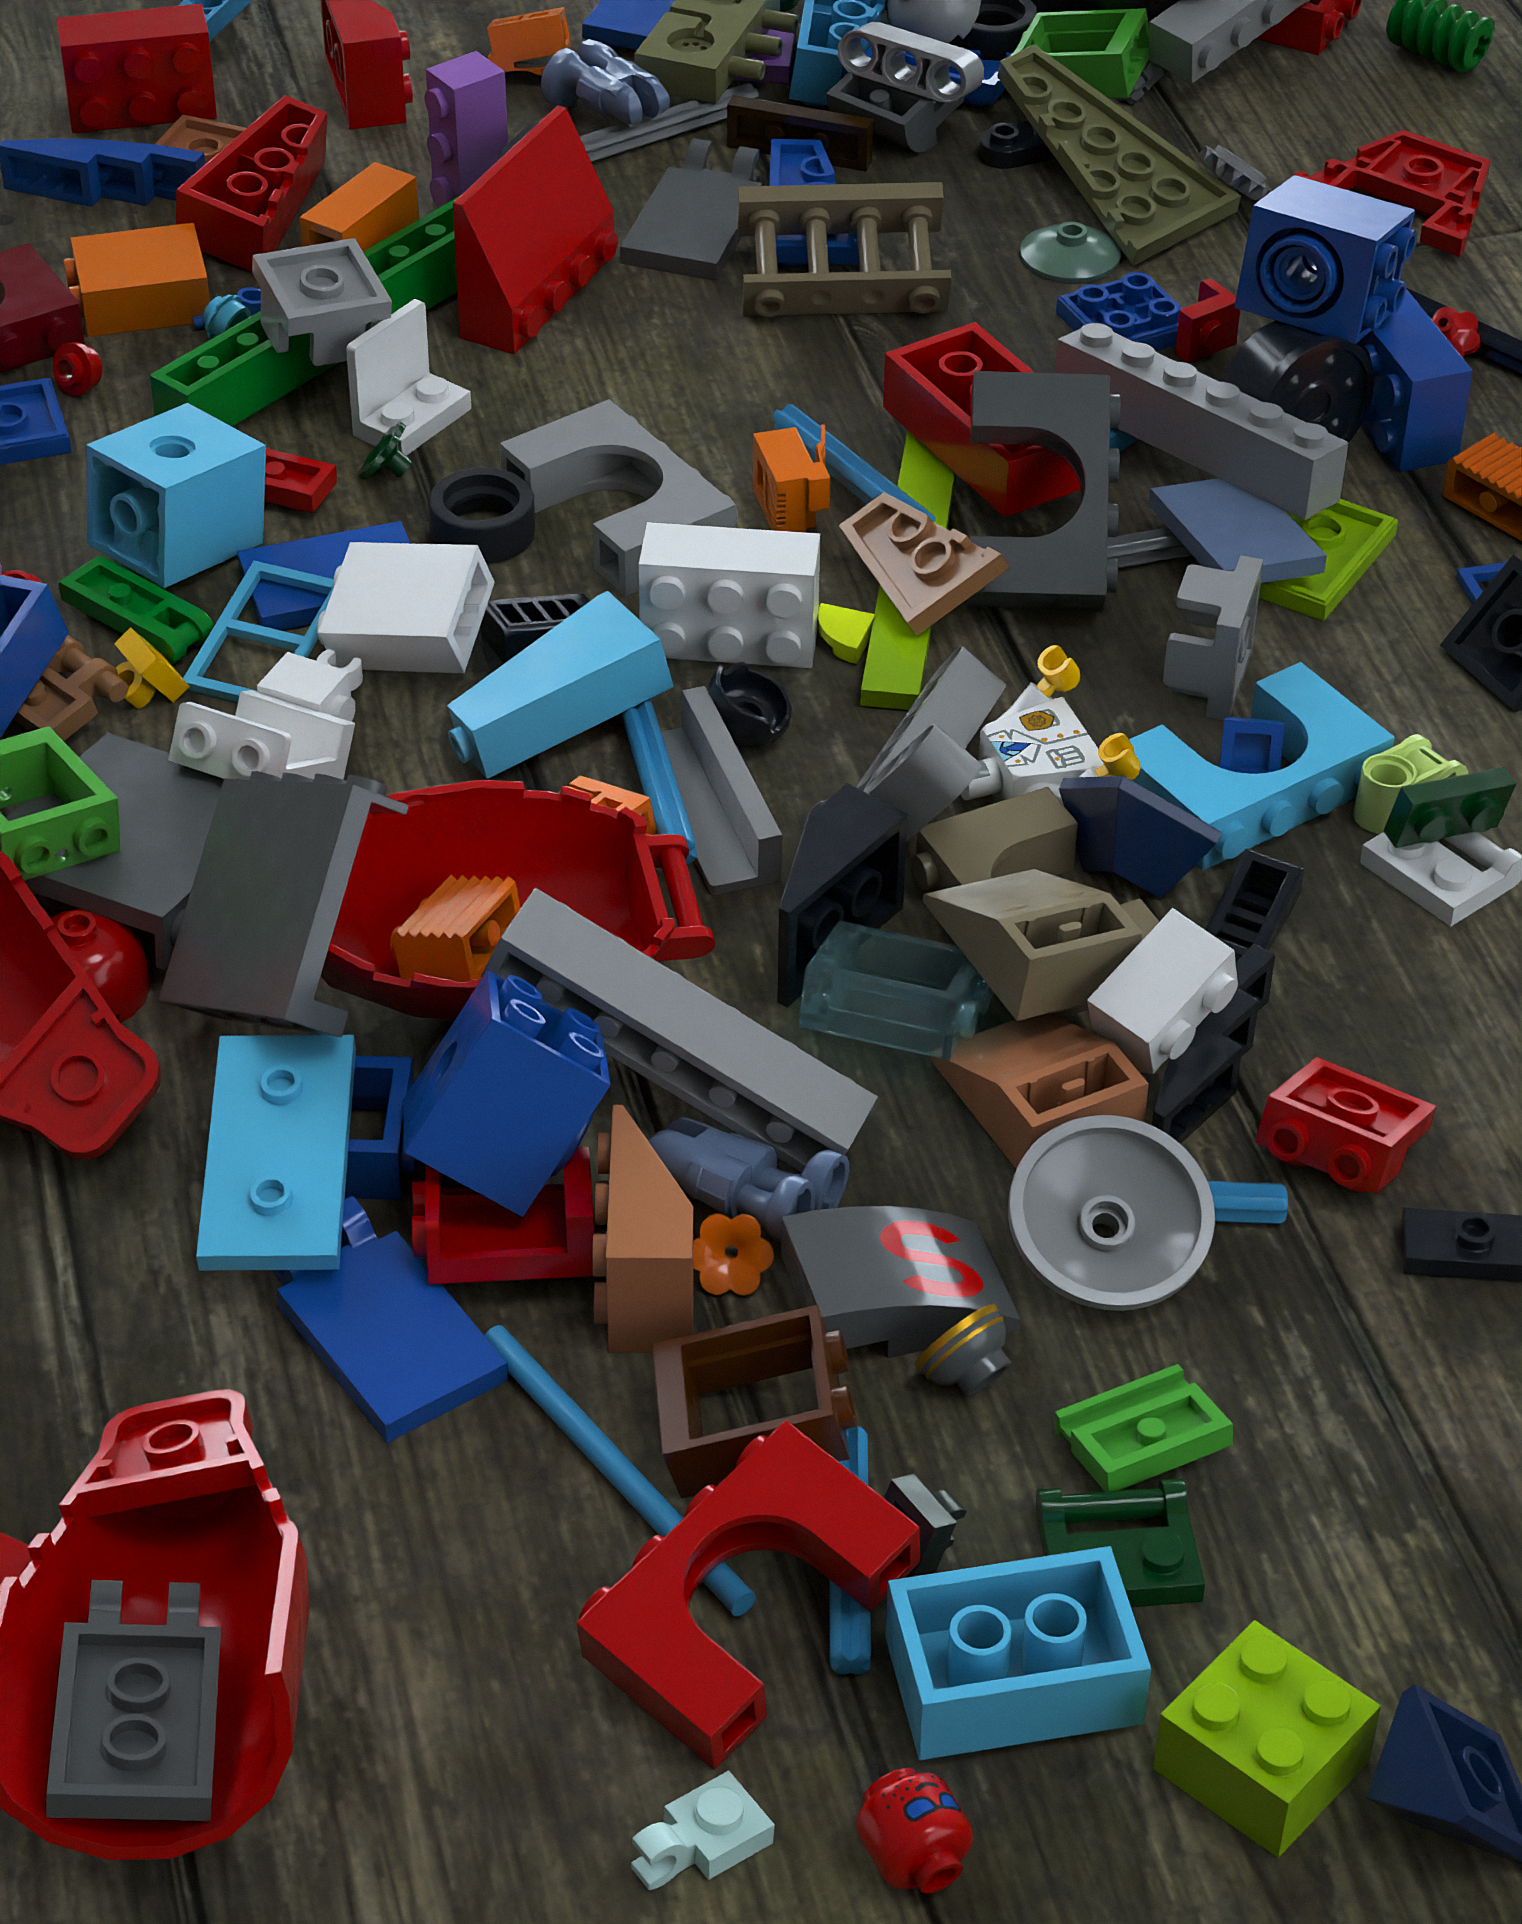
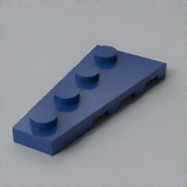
M771 139L769 186L836 184L835 171L821 140ZM826 234L829 264L859 265L857 234ZM775 235L777 263L786 266L808 264L806 235Z

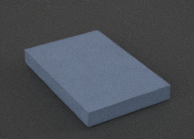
M1220 478L1150 488L1148 506L1204 567L1234 571L1240 555L1263 559L1261 583L1324 573L1327 555L1284 509Z

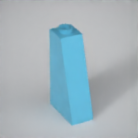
M609 591L598 595L447 705L454 725V729L448 731V737L455 754L464 764L471 761L488 779L628 710L630 707L632 708L673 688L661 639Z

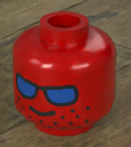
M901 1768L882 1776L871 1784L862 1797L863 1806L859 1811L855 1825L858 1837L882 1880L887 1885L899 1890L920 1888L923 1893L937 1892L953 1883L963 1871V1866L960 1862L968 1855L974 1837L971 1824L947 1783L941 1777L929 1772L917 1773L912 1768Z

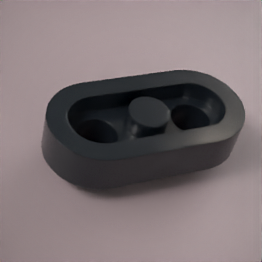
M1029 120L1011 124L998 123L980 135L979 158L984 164L993 168L1011 169L1056 159Z

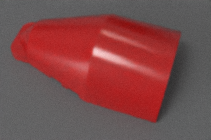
M0 851V1122L38 1134L63 1154L74 1159L89 1160L101 1156L111 1148L154 1097L161 1083L162 1072L155 1052L148 1044L118 1021L78 959L73 955L55 928L54 923L44 908L41 907L23 880L12 860Z
M227 1389L214 1390L142 1404L129 1408L112 1418L103 1430L99 1451L59 1504L63 1518L51 1534L38 1533L27 1548L31 1562L20 1577H5L0 1584V1809L48 1843L106 1860L172 1859L216 1843L233 1835L272 1800L293 1752L310 1611L307 1558L299 1532L294 1522L289 1520L282 1499L276 1487L273 1488L267 1476L264 1463L251 1440L253 1431L252 1420L245 1397L238 1391ZM92 1580L123 1581L121 1624L167 1625L169 1582L200 1583L198 1626L221 1627L211 1821L46 1817V1794L64 1622L88 1623Z

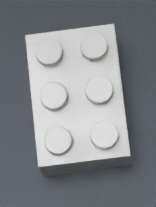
M647 522L639 559V620L661 639L667 659L726 663L745 662L746 664L812 668L818 631L820 534Z

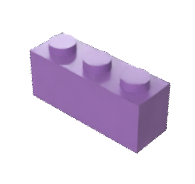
M477 51L426 69L427 91L424 95V101L429 117L430 136L427 138V148L431 156L432 180L430 181L429 188L433 202L438 207L462 195L498 161L499 151L508 143L505 71Z

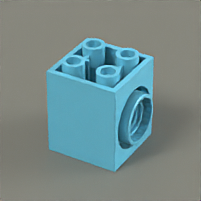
M189 403L87 444V544L163 588L236 556L237 551L252 549L263 544L266 445Z

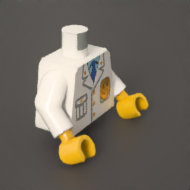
M1050 646L1040 654L1038 668L1044 676L1037 685L1031 682L1005 713L996 721L986 724L980 731L978 762L982 764V767L972 782L960 794L964 800L993 795L995 800L1000 802L1049 787L1063 804L1059 792L1063 778L1125 776L1130 780H1134L1138 776L1140 761L1134 753V746L1123 733L1113 734L1106 738L1098 749L1063 697L1052 699L1051 695L1055 690L1058 692L1070 691L1080 681L1079 667L1072 658L1067 659L1060 646Z

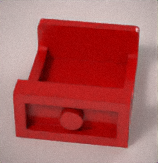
M589 1147L577 1148L563 1168V1183L545 1184L523 1217L470 1188H443L440 1172L428 1165L425 1166V1181L412 1182L414 1215L412 1216L413 1257H427L428 1284L593 1276L594 1212Z

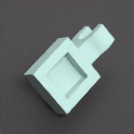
M728 1770L665 1805L664 1822L652 1824L632 1838V1844L642 1856L631 1862V1869L648 1890L661 1887L693 1864H696L705 1877L710 1880L773 1844L775 1824Z

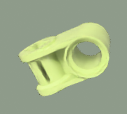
M1415 734L1409 736L1400 744L1380 754L1372 755L1364 761L1353 811L1354 820L1361 828L1372 833L1381 834L1401 787L1468 774V770L1459 761H1447L1433 751L1430 741L1423 735Z

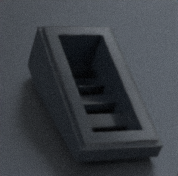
M584 593L488 601L481 622V636L505 664L590 602V600Z
M1245 849L1205 930L1234 950L1235 961L1248 948L1220 939L1222 934L1250 944H1256L1269 951L1302 891L1304 869ZM1252 888L1276 898L1272 901L1248 891ZM1242 903L1254 907L1256 909L1268 912V914L1265 917L1260 914L1240 908L1239 906ZM1233 918L1261 929L1259 933L1231 924L1230 921Z

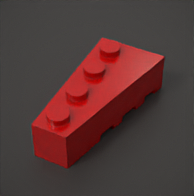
M284 95L176 190V225L194 223L201 252L252 272L253 255L277 250L325 163L327 112Z

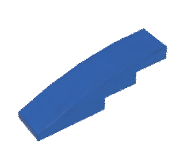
M58 138L2 140L0 142V166L4 189L93 207L101 197L147 206L155 196L176 200V190L205 165L204 152L157 144Z

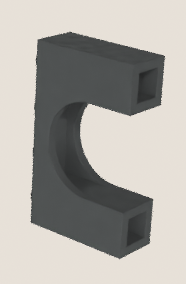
M974 371L971 391L970 443L1035 445L1056 453L1074 471L1080 485L1082 502L1074 517L1067 524L1044 536H970L969 539L972 543L983 549L990 547L1001 553L1011 568L966 600V606L1102 610L1107 592L1116 593L1118 562L1117 558H1107L1108 537L1117 538L1119 507L1118 503H1108L1109 483H1118L1120 453L1119 449L1109 448L1110 428H1119L1121 399L1120 394H1110V375Z

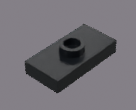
M1403 1208L1401 1219L1403 1274L1522 1281V1215Z

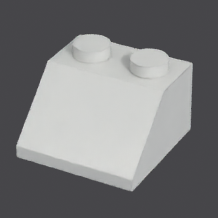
M1172 908L1087 999L1093 1033L1113 1041L1140 1073L1154 1074L1168 1058L1174 1060L1185 1052L1194 1038L1195 1028L1211 1011L1214 1013L1220 1012L1233 998L1238 987L1234 950Z

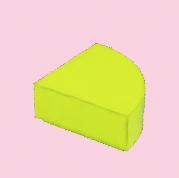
M821 603L818 611V633L820 637L833 647V654L844 661L857 664L870 641L875 614Z

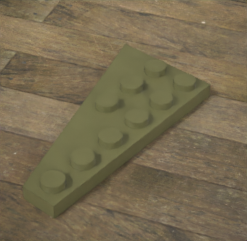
M1035 44L1000 60L998 79L1133 266L1238 211L1241 195Z

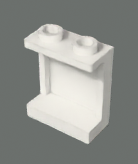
M253 690L240 692L235 716L193 702L181 703L178 709L168 760L223 779L249 780L251 772L258 771L282 778L283 772H288L313 780L315 774H325L343 780L355 723Z

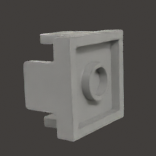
M355 238L253 255L252 273L261 289V325L277 353L289 350V336L310 333L309 357L315 366L347 361L346 348L350 342L380 323L381 320L391 318L392 300Z
M1240 555L1234 571L1188 565L1180 585L1176 606L1186 609L1185 621L1192 625L1214 628L1216 633L1215 638L1212 640L1171 633L1166 646L1163 683L1169 691L1208 698L1206 717L1224 720V716H1231L1252 653L1263 559Z

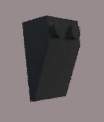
M848 783L827 800L817 803L808 815L780 902L777 1002L787 1008L903 909L907 814Z

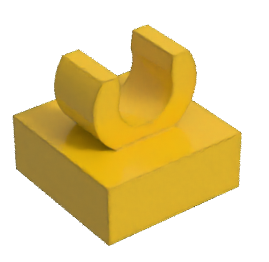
M131 627L114 643L128 660L115 667L118 677L128 684V693L124 698L137 709L143 708L151 701L156 689L174 703L190 687L169 661Z

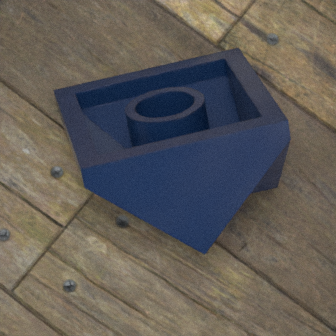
M1125 776L1063 778L1059 787L1064 807L1078 822L1076 849L1083 871L1114 872L1161 899L1218 843L1222 833Z
M1414 1684L1402 1692L1366 1799L1412 1824L1522 1864V1785L1500 1734Z

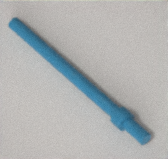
M497 1325L486 1332L485 1337L506 1360L508 1373L659 1535L665 1537L684 1519L504 1326ZM724 1560L708 1572L700 1584L704 1583L734 1616H740L753 1606L756 1595Z

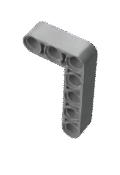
M964 646L956 649L934 673L856 786V788L907 814L906 842L950 805L978 774L982 764L970 755L965 748L1006 688V684Z

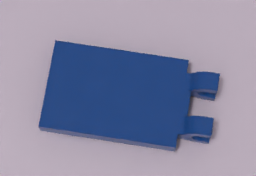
M353 1195L344 1199L339 1269L272 1270L273 1274L284 1285L277 1289L279 1309L386 1443L508 1381L506 1360L442 1284H428L427 1266L420 1258L413 1257V1250L397 1231L380 1239L377 1238L366 1212Z

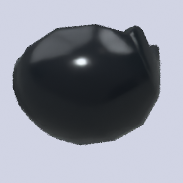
M739 662L727 671H724L725 667L720 664L709 682L707 691L735 745L739 747H759L774 742L781 737L790 725L792 706L785 689L769 675L749 669L745 662Z

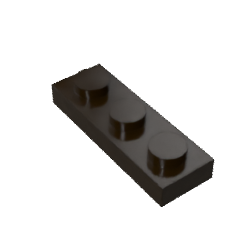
M733 95L727 104V147L739 149L740 146L759 149V153L771 155V139L821 140L832 166L867 172L872 163L873 119Z

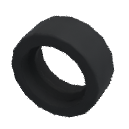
M981 0L979 15L970 32L964 39L957 35L949 44L967 50H980L981 60H1003L1006 58V52L1014 53L1023 32L1027 31L1037 14L1036 6L1030 0Z
M477 467L456 471L441 479L430 492L428 503L430 536L434 544L478 545L486 564L508 560L520 554L534 540V493L528 482L515 473L498 468ZM479 510L496 511L505 514L489 520H469L459 517L465 513Z

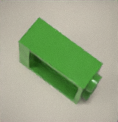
M1146 8L1039 12L1035 15L1027 31L1023 32L1020 43L1010 56L1035 44L1107 98H1128L1149 60V24Z
M49 726L0 740V809L52 793H56L65 803L64 805L8 821L0 812V851L12 860L24 881L121 851L118 797ZM65 849V852L62 856L55 858V855L59 850Z

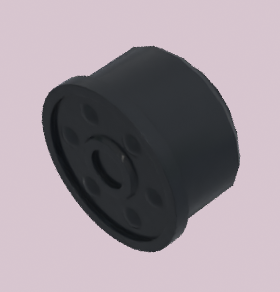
M1275 320L1257 329L1239 346L1227 366L1223 382L1237 386L1240 392L1259 401L1276 404L1283 409V412L1306 423L1321 425L1328 433L1350 442L1361 427L1369 410L1374 390V373L1368 355L1360 346L1352 344L1336 335H1322Z

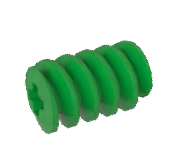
M1396 0L1387 20L1386 33L1388 40L1396 46H1404L1408 51L1420 53L1424 58L1435 59L1439 64L1451 66L1457 72H1467L1475 68L1486 55L1493 39L1495 22L1490 17H1483L1479 20V15L1473 10L1464 13V9L1459 4H1452L1448 7L1446 0Z

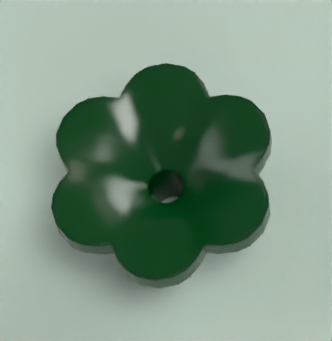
M398 422L395 427L389 428L380 442L367 455L364 465L357 474L364 480L368 475H372L377 469L386 467L398 478L405 473L412 460L397 448L406 425Z

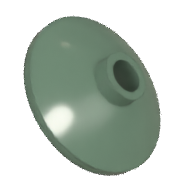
M1065 222L1045 226L1028 234L1021 243L1020 258L1029 271L1041 278L1059 283L1079 284L1097 281L1112 274L1120 264L1121 249L1113 237L1099 229L1085 226L1078 222Z

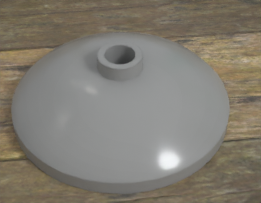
M1096 1115L1077 1118L1065 1122L1042 1135L1029 1148L1020 1161L1011 1183L1008 1198L1010 1231L1019 1254L1026 1265L1045 1285L1056 1293L1078 1304L1096 1309L1113 1311L1135 1310L1151 1306L1171 1297L1181 1290L1197 1273L1208 1253L1214 1233L1215 1209L1208 1181L1195 1159L1180 1143L1165 1132L1152 1125L1128 1117ZM1105 1224L1113 1230L1115 1236L1111 1238L1100 1237L1094 1232L1092 1226Z

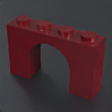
M30 243L1 251L0 373L53 357L56 350L65 343L79 342L85 345L79 301Z

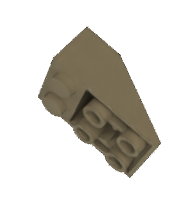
M1036 869L925 893L923 895V903L1016 1021L1088 1004L1087 999L1137 947L1143 938L1141 929L1110 893Z

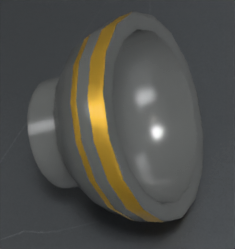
M988 1304L978 1309L945 1332L920 1355L915 1362V1368L925 1378L937 1385L954 1386L957 1384L967 1398L976 1395L996 1381L1012 1365V1362L1002 1351L1006 1341V1327L1003 1316L996 1304Z

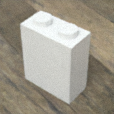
M350 542L342 565L338 566L335 571L334 588L327 608L321 612L318 618V638L326 650L331 649L335 651L337 668L349 665L357 657L362 660V670L465 673L495 581L478 545Z

